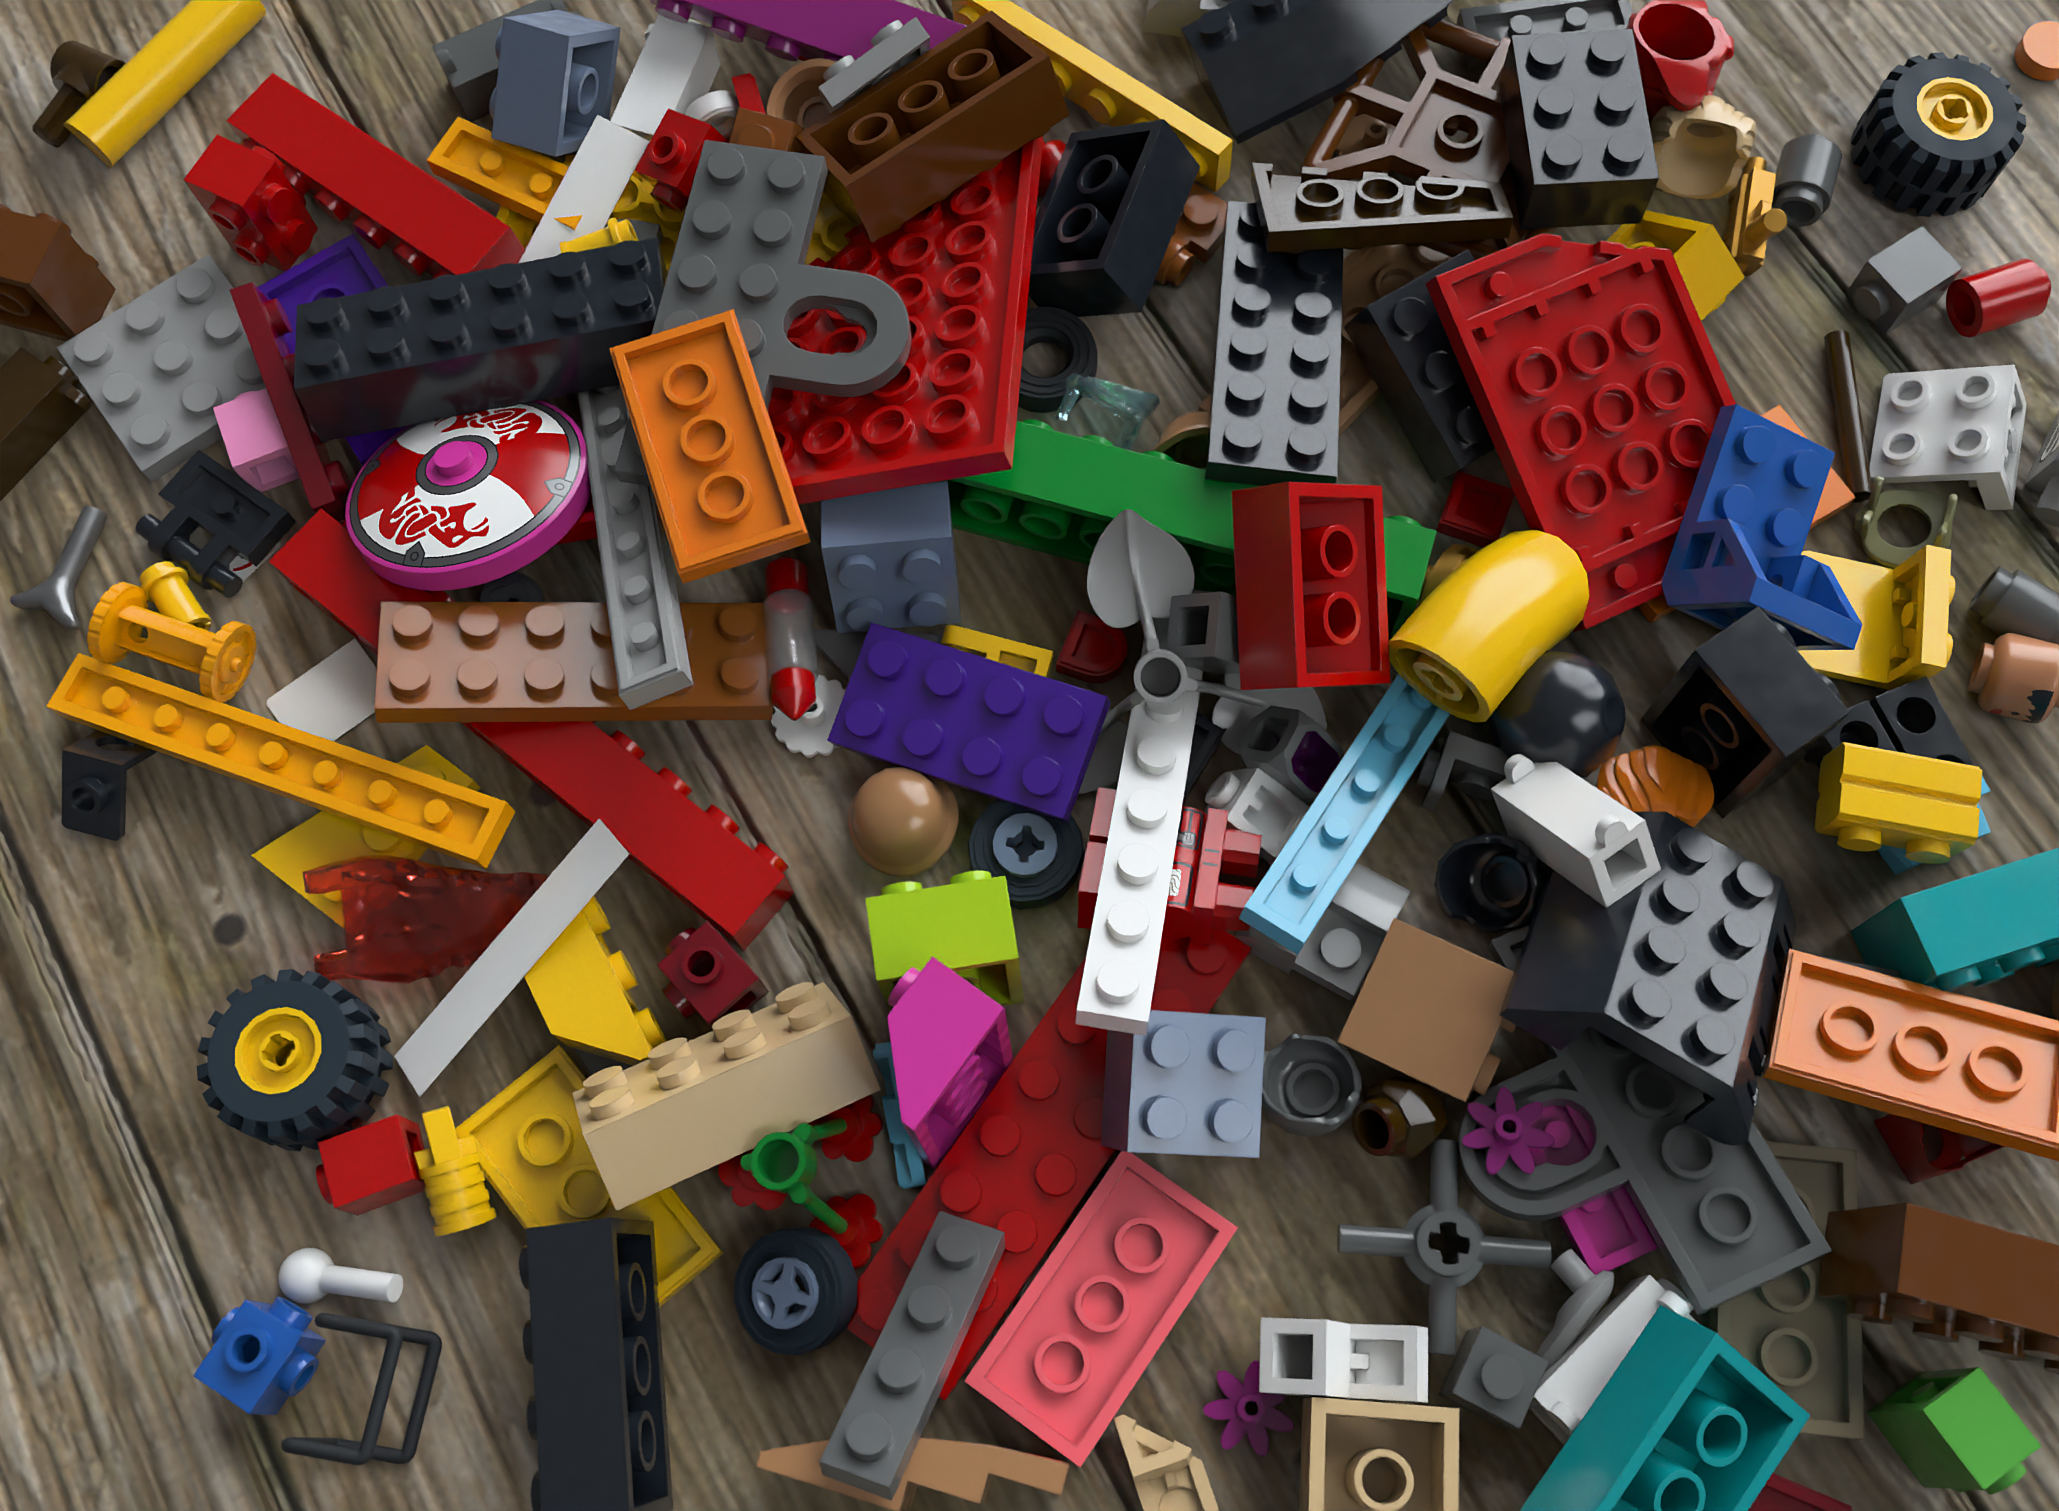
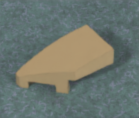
M1124 1414L1114 1418L1143 1511H1219L1203 1462L1192 1455L1191 1448L1175 1440L1171 1442L1137 1425L1136 1420Z

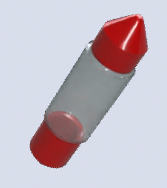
M784 555L769 563L765 568L766 599L763 603L766 669L767 680L771 684L772 704L788 718L797 721L816 701L815 682L818 678L814 612L813 601L809 596L808 570L806 565L797 559Z

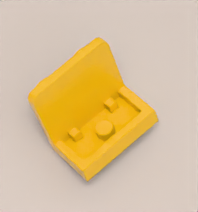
M1926 545L1895 569L1813 551H1803L1801 555H1806L1830 566L1862 623L1854 650L1798 651L1816 673L1827 677L1893 690L1924 676H1927L1929 679L1946 668L1953 649V639L1948 633L1949 605L1955 593V579L1950 575L1951 550Z

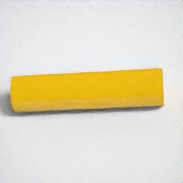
M190 0L63 125L109 168L113 167L266 15L262 2L260 0Z

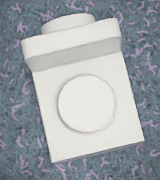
M1246 768L1225 772L1215 780L1206 794L1205 802L1208 803V806L1204 813L1208 814V808L1228 810L1226 828L1262 835L1259 856L1272 865L1310 807L1259 768Z

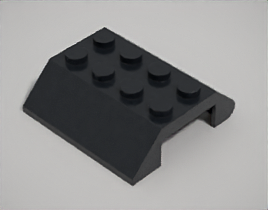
M1666 811L1634 812L1646 821L1661 870L1606 908L1550 867L1499 1015L1560 1051L1591 1026L1703 1091L1705 1102L1685 1115L1684 1123L1719 1143L1741 1145L1749 1139L1754 1118V1107L1757 1105L1759 1096L1755 1077H1761V1073H1764L1781 978L1780 973L1782 972L1784 958L1789 949L1793 948L1797 931L1796 921L1782 878Z

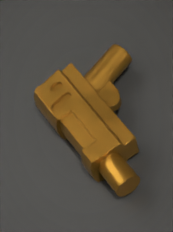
M1761 157L1748 158L1747 164L1742 168V174L1736 188L1729 192L1728 203L1731 205L1727 231L1722 237L1743 275L1751 276L1763 266L1767 240L1781 232L1787 225V216L1784 211L1777 208L1771 209L1776 174L1766 171L1767 161Z

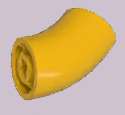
M1539 530L1513 531L1480 549L1464 561L1421 603L1389 641L1390 663L1414 690L1437 707L1461 719L1471 722H1486L1535 661L1547 650H1551L1556 644L1569 636L1581 622L1589 600L1587 573L1576 552L1559 537Z

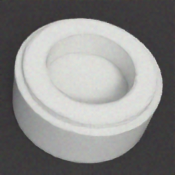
M713 91L691 103L685 111V115L711 124L727 139L732 134L739 104L734 94L730 91Z

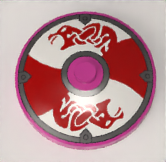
M540 400L408 425L378 448L355 478L348 494L345 511L349 535L364 561L374 572L392 583L407 588L431 591L454 590L484 584L501 578L528 565L547 552L568 533L583 513L591 495L585 439L571 417L557 407Z

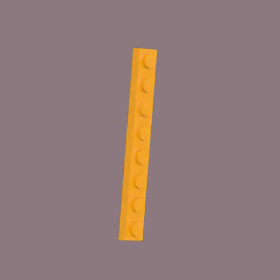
M78 653L46 706L65 719L487 869L516 812L506 801Z

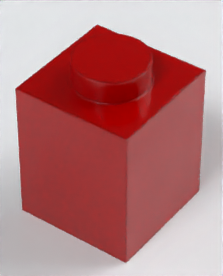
M395 1114L318 1143L323 1164L316 1167L317 1183L325 1201L329 1204L333 1203L335 1209L358 1216L425 1191L424 1179L419 1177L414 1158L415 1152L425 1150L421 1132L417 1123Z

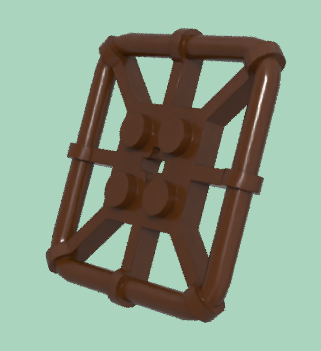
M1441 20L1430 29L1421 24L1400 39L1401 45L1403 44L1421 83L1412 100L1407 102L1371 88L1385 62L1377 57L1356 71L1358 81L1333 97L1335 106L1307 152L1298 177H1301L1304 166L1328 168L1327 179L1350 181L1363 177L1364 171L1382 172L1391 170L1416 181L1421 176L1491 181L1500 182L1501 184L1508 171L1512 172L1501 96L1500 92L1495 91V88L1501 77L1511 39L1504 36L1500 42L1445 20ZM1426 39L1489 63L1478 84L1441 70ZM1366 114L1396 126L1386 144L1330 159L1354 116ZM1458 130L1468 133V143L1452 142L1445 134L1454 136ZM1512 222L1509 238L1494 239L1499 250L1479 242L1468 243L1464 241L1425 243L1421 246L1451 258L1469 249L1474 260H1477L1522 241ZM1556 228L1529 229L1523 241L1542 233L1553 235Z

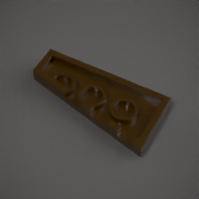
M1252 162L1251 187L1267 252L1297 254L1306 250L1333 248L1359 250L1367 246L1400 244L1405 246H1421L1425 243L1450 241L1478 243L1486 239L1510 237L1513 215L1500 182L1421 176L1416 181V186L1402 185L1398 180L1388 177V173L1366 171L1363 173L1362 180L1348 181L1327 179L1328 168L1304 166L1301 177L1274 175L1272 174L1273 164Z

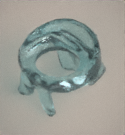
M1074 373L1066 379L1067 391L1053 418L1056 420H1066L1080 394L1125 421L1114 446L1129 450L1139 436L1143 422L1160 404V399L1157 395L1150 392L1135 390L1093 377H1082L1080 374Z

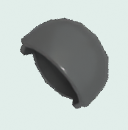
M1295 1033L1290 1034L1271 1051L1264 1050L1262 1105L1267 1116L1287 1133L1302 1137L1322 1136L1335 1131L1352 1116L1355 1108L1360 1103L1362 1087L1361 1074L1349 1051L1328 1037L1301 1036Z

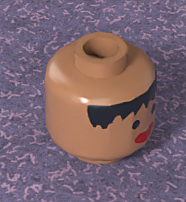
M2014 633L2000 636L1993 645L1983 643L1972 667L1968 691L1977 693L1978 706L1987 713L2032 724L2043 722L2050 715L2054 707L2059 708V645Z

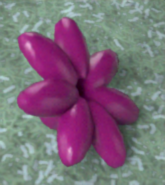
M1501 1087L1498 1090L1495 1111L1477 1102L1469 1103L1467 1106L1472 1118L1484 1128L1473 1130L1465 1135L1462 1145L1472 1149L1490 1147L1486 1157V1170L1490 1175L1500 1171L1505 1165L1508 1156L1523 1173L1531 1175L1534 1172L1535 1165L1528 1147L1538 1149L1549 1148L1555 1143L1552 1135L1531 1127L1542 1114L1543 1104L1534 1101L1526 1104L1516 1112L1514 1098L1511 1091L1506 1087ZM1503 1127H1510L1514 1132L1507 1133Z
M1257 1360L1250 1363L1245 1373L1243 1385L1235 1376L1227 1371L1219 1370L1216 1373L1219 1387L1228 1399L1215 1400L1206 1404L1203 1408V1413L1207 1417L1217 1420H1229L1222 1433L1221 1447L1225 1450L1231 1449L1247 1433L1250 1445L1256 1454L1261 1457L1266 1456L1269 1447L1266 1427L1279 1432H1289L1294 1429L1293 1421L1287 1415L1272 1408L1281 1403L1288 1395L1259 1392L1260 1362ZM1249 1401L1253 1402L1257 1408L1252 1416L1245 1412V1404Z

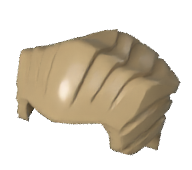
M1715 95L1704 96L1700 106L1689 111L1678 110L1673 105H1666L1660 108L1650 124L1659 175L1656 185L1657 189L1684 198L1707 200L1722 197L1732 191L1738 184L1742 168L1747 164L1756 137L1755 121L1745 117L1744 113L1735 111L1733 106L1726 104L1723 99Z

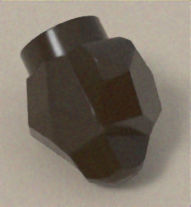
M1403 1077L1386 1078L1371 1085L1363 1098V1103L1355 1108L1351 1123L1357 1142L1369 1154L1412 1159L1438 1136L1448 1121L1444 1103L1430 1085Z

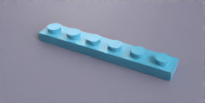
M1398 674L1244 906L1239 919L1298 955L1450 716V713L1437 707L1420 695Z

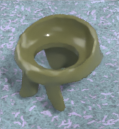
M1877 476L1873 483L1869 502L1854 517V529L1860 535L1863 551L1869 561L1877 566L1895 569L1926 545L1950 550L1952 522L1958 501L1957 494H1951L1948 497L1933 491L1911 488L1889 489L1880 493L1884 477ZM1899 507L1912 508L1921 512L1928 519L1931 526L1930 534L1924 542L1914 547L1902 548L1888 544L1878 532L1877 524L1880 517L1891 509Z

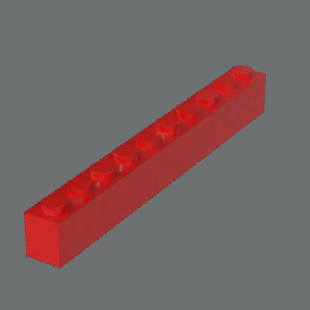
M322 508L268 561L291 587L377 656L381 602H455L443 590H430L427 592L425 590L407 588L382 578L364 561L349 535L346 519L339 523ZM596 721L460 722L590 828L600 818L629 853L627 858L705 921H708L741 950H746L794 894L786 875H784L789 866L783 859L763 843L759 842L754 849H751L735 835L740 830V827L715 805L711 804L703 811L687 797L693 792L692 789L671 770L663 767L658 773H655L640 761L645 756V752L623 732L616 729L609 736L594 724Z

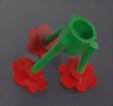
M871 1095L808 1124H799L792 1135L784 1132L766 1135L756 1144L755 1148L719 1164V1178L727 1187L733 1188L732 1199L737 1206L748 1207L755 1202L761 1209L772 1211L783 1205L786 1194H789L793 1202L804 1206L816 1216L809 1224V1227L817 1228L835 1238L850 1256L854 1269L863 1267L869 1261L872 1252L871 1244L877 1243L883 1236V1226L875 1219L877 1206L870 1196L856 1194L848 1201L841 1196H834L827 1203H824L809 1187L817 1173L818 1165L816 1153L811 1147L814 1141H823L822 1151L831 1160L839 1159L844 1155L852 1162H861L867 1160L872 1155L874 1150L873 1136H877L882 1131L883 1120L879 1114L872 1112L874 1104Z

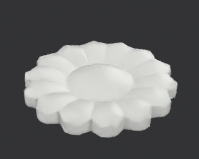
M822 675L815 676V703L797 721L791 720L773 705L776 712L772 715L771 723L777 729L775 733L777 740L786 743L787 749L791 753L802 752L807 758L817 754L828 756L834 748H839L831 744L827 739L846 690L842 689V684L838 680L827 681Z

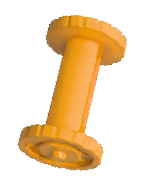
M119 582V584L113 585L103 594L93 611L87 634L88 650L93 658L115 664L123 660L130 652L137 653L199 675L200 690L203 696L221 703L232 699L244 685L254 662L257 645L256 634L253 628L238 621H230V623L223 625L217 633H213L148 610L147 596L143 589L127 582ZM144 626L148 632L147 639L140 637Z

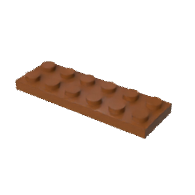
M381 602L374 704L377 723L772 720L773 704L771 701L770 684L772 675L768 607L766 603H679L693 685L630 710L619 696L607 602Z

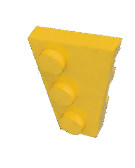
M425 745L397 763L474 791H478L481 788L472 778L428 745ZM320 811L251 856L338 925L354 935L428 848L331 813Z

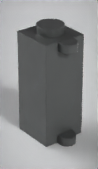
M536 0L432 46L448 83L469 122L490 114V98L497 86L499 60L495 53V43L498 32L503 26V18L552 10L568 12L563 0ZM577 10L571 12L572 14L579 15Z

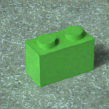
M1980 1367L1920 1372L1867 1412L1924 1488L1955 1489L1958 1493L1967 1490H1985L1988 1494L1998 1493L2010 1487L2024 1476L2027 1469L2021 1462L2042 1447Z

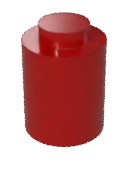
M2023 258L1954 280L1946 293L1947 314L1959 334L1967 338L1975 337L2042 314L2051 294V281L2046 271L2030 259Z

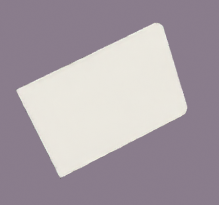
M353 639L271 696L266 704L279 723L335 741L375 713L377 667L357 640Z

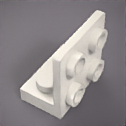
M2015 364L1887 374L1883 378L1870 460L1871 481L1874 483L1877 476L1884 477L1883 483L1968 480L1970 487H1978L1986 510L2013 509L2027 405Z

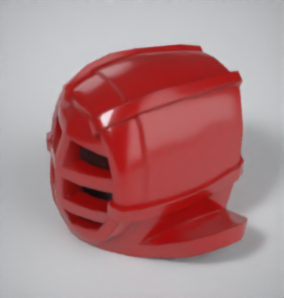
M1653 0L1638 13L1631 14L1626 29L1633 30L1649 120H1652L1660 108L1666 105H1673L1676 109L1682 111H1689L1700 106L1704 96L1713 94L1724 62L1730 60L1734 55V39L1727 35L1723 24L1718 18L1711 17L1708 14V6L1705 0Z

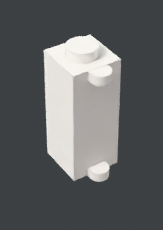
M658 14L655 23L648 26L644 35L646 43L610 120L611 122L651 141L668 108L685 114L691 103L709 92L721 63L710 27L704 26L695 20L689 19L688 23H679Z
M1515 754L1507 760L1504 767L1506 779L1491 788L1507 834L1530 847L1537 858L1606 908L1661 870L1646 821L1558 762L1533 763L1522 754Z
M1650 1274L1631 1280L1587 1325L1563 1356L1544 1372L1529 1409L1563 1445L1568 1441L1660 1305L1698 1323L1689 1314L1693 1310L1689 1299L1668 1280L1660 1278L1656 1281Z

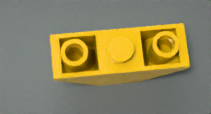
M593 896L526 973L524 978L553 1036L568 1047L634 1066L648 1060V1053L656 1046L666 1042V1038L651 1009L647 1007L641 1011L638 1010L629 991L639 985L637 978L621 950L611 954L602 936V933L610 930L611 926L596 897Z

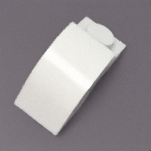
M1261 1318L1259 1392L1334 1399L1428 1403V1328L1406 1325L1348 1324L1325 1319Z

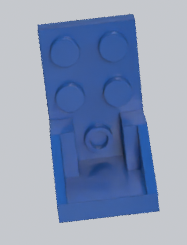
M1737 404L1721 407L1662 578L1661 585L1668 606L1721 630L1726 629L1759 606L1771 621L1778 622L1787 629L1795 642L1797 651L1854 650L1862 628V623L1830 566L1806 555H1801L1835 452Z

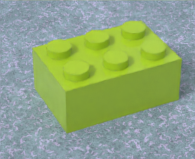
M969 871L951 877L949 885L924 889L919 882H899L883 887L880 896L865 898L876 981L890 1012L894 1007L888 1004V998L896 984L912 967L921 972L932 956L1001 1006L1024 1003L1020 963L1006 875L992 878L991 873L988 871Z

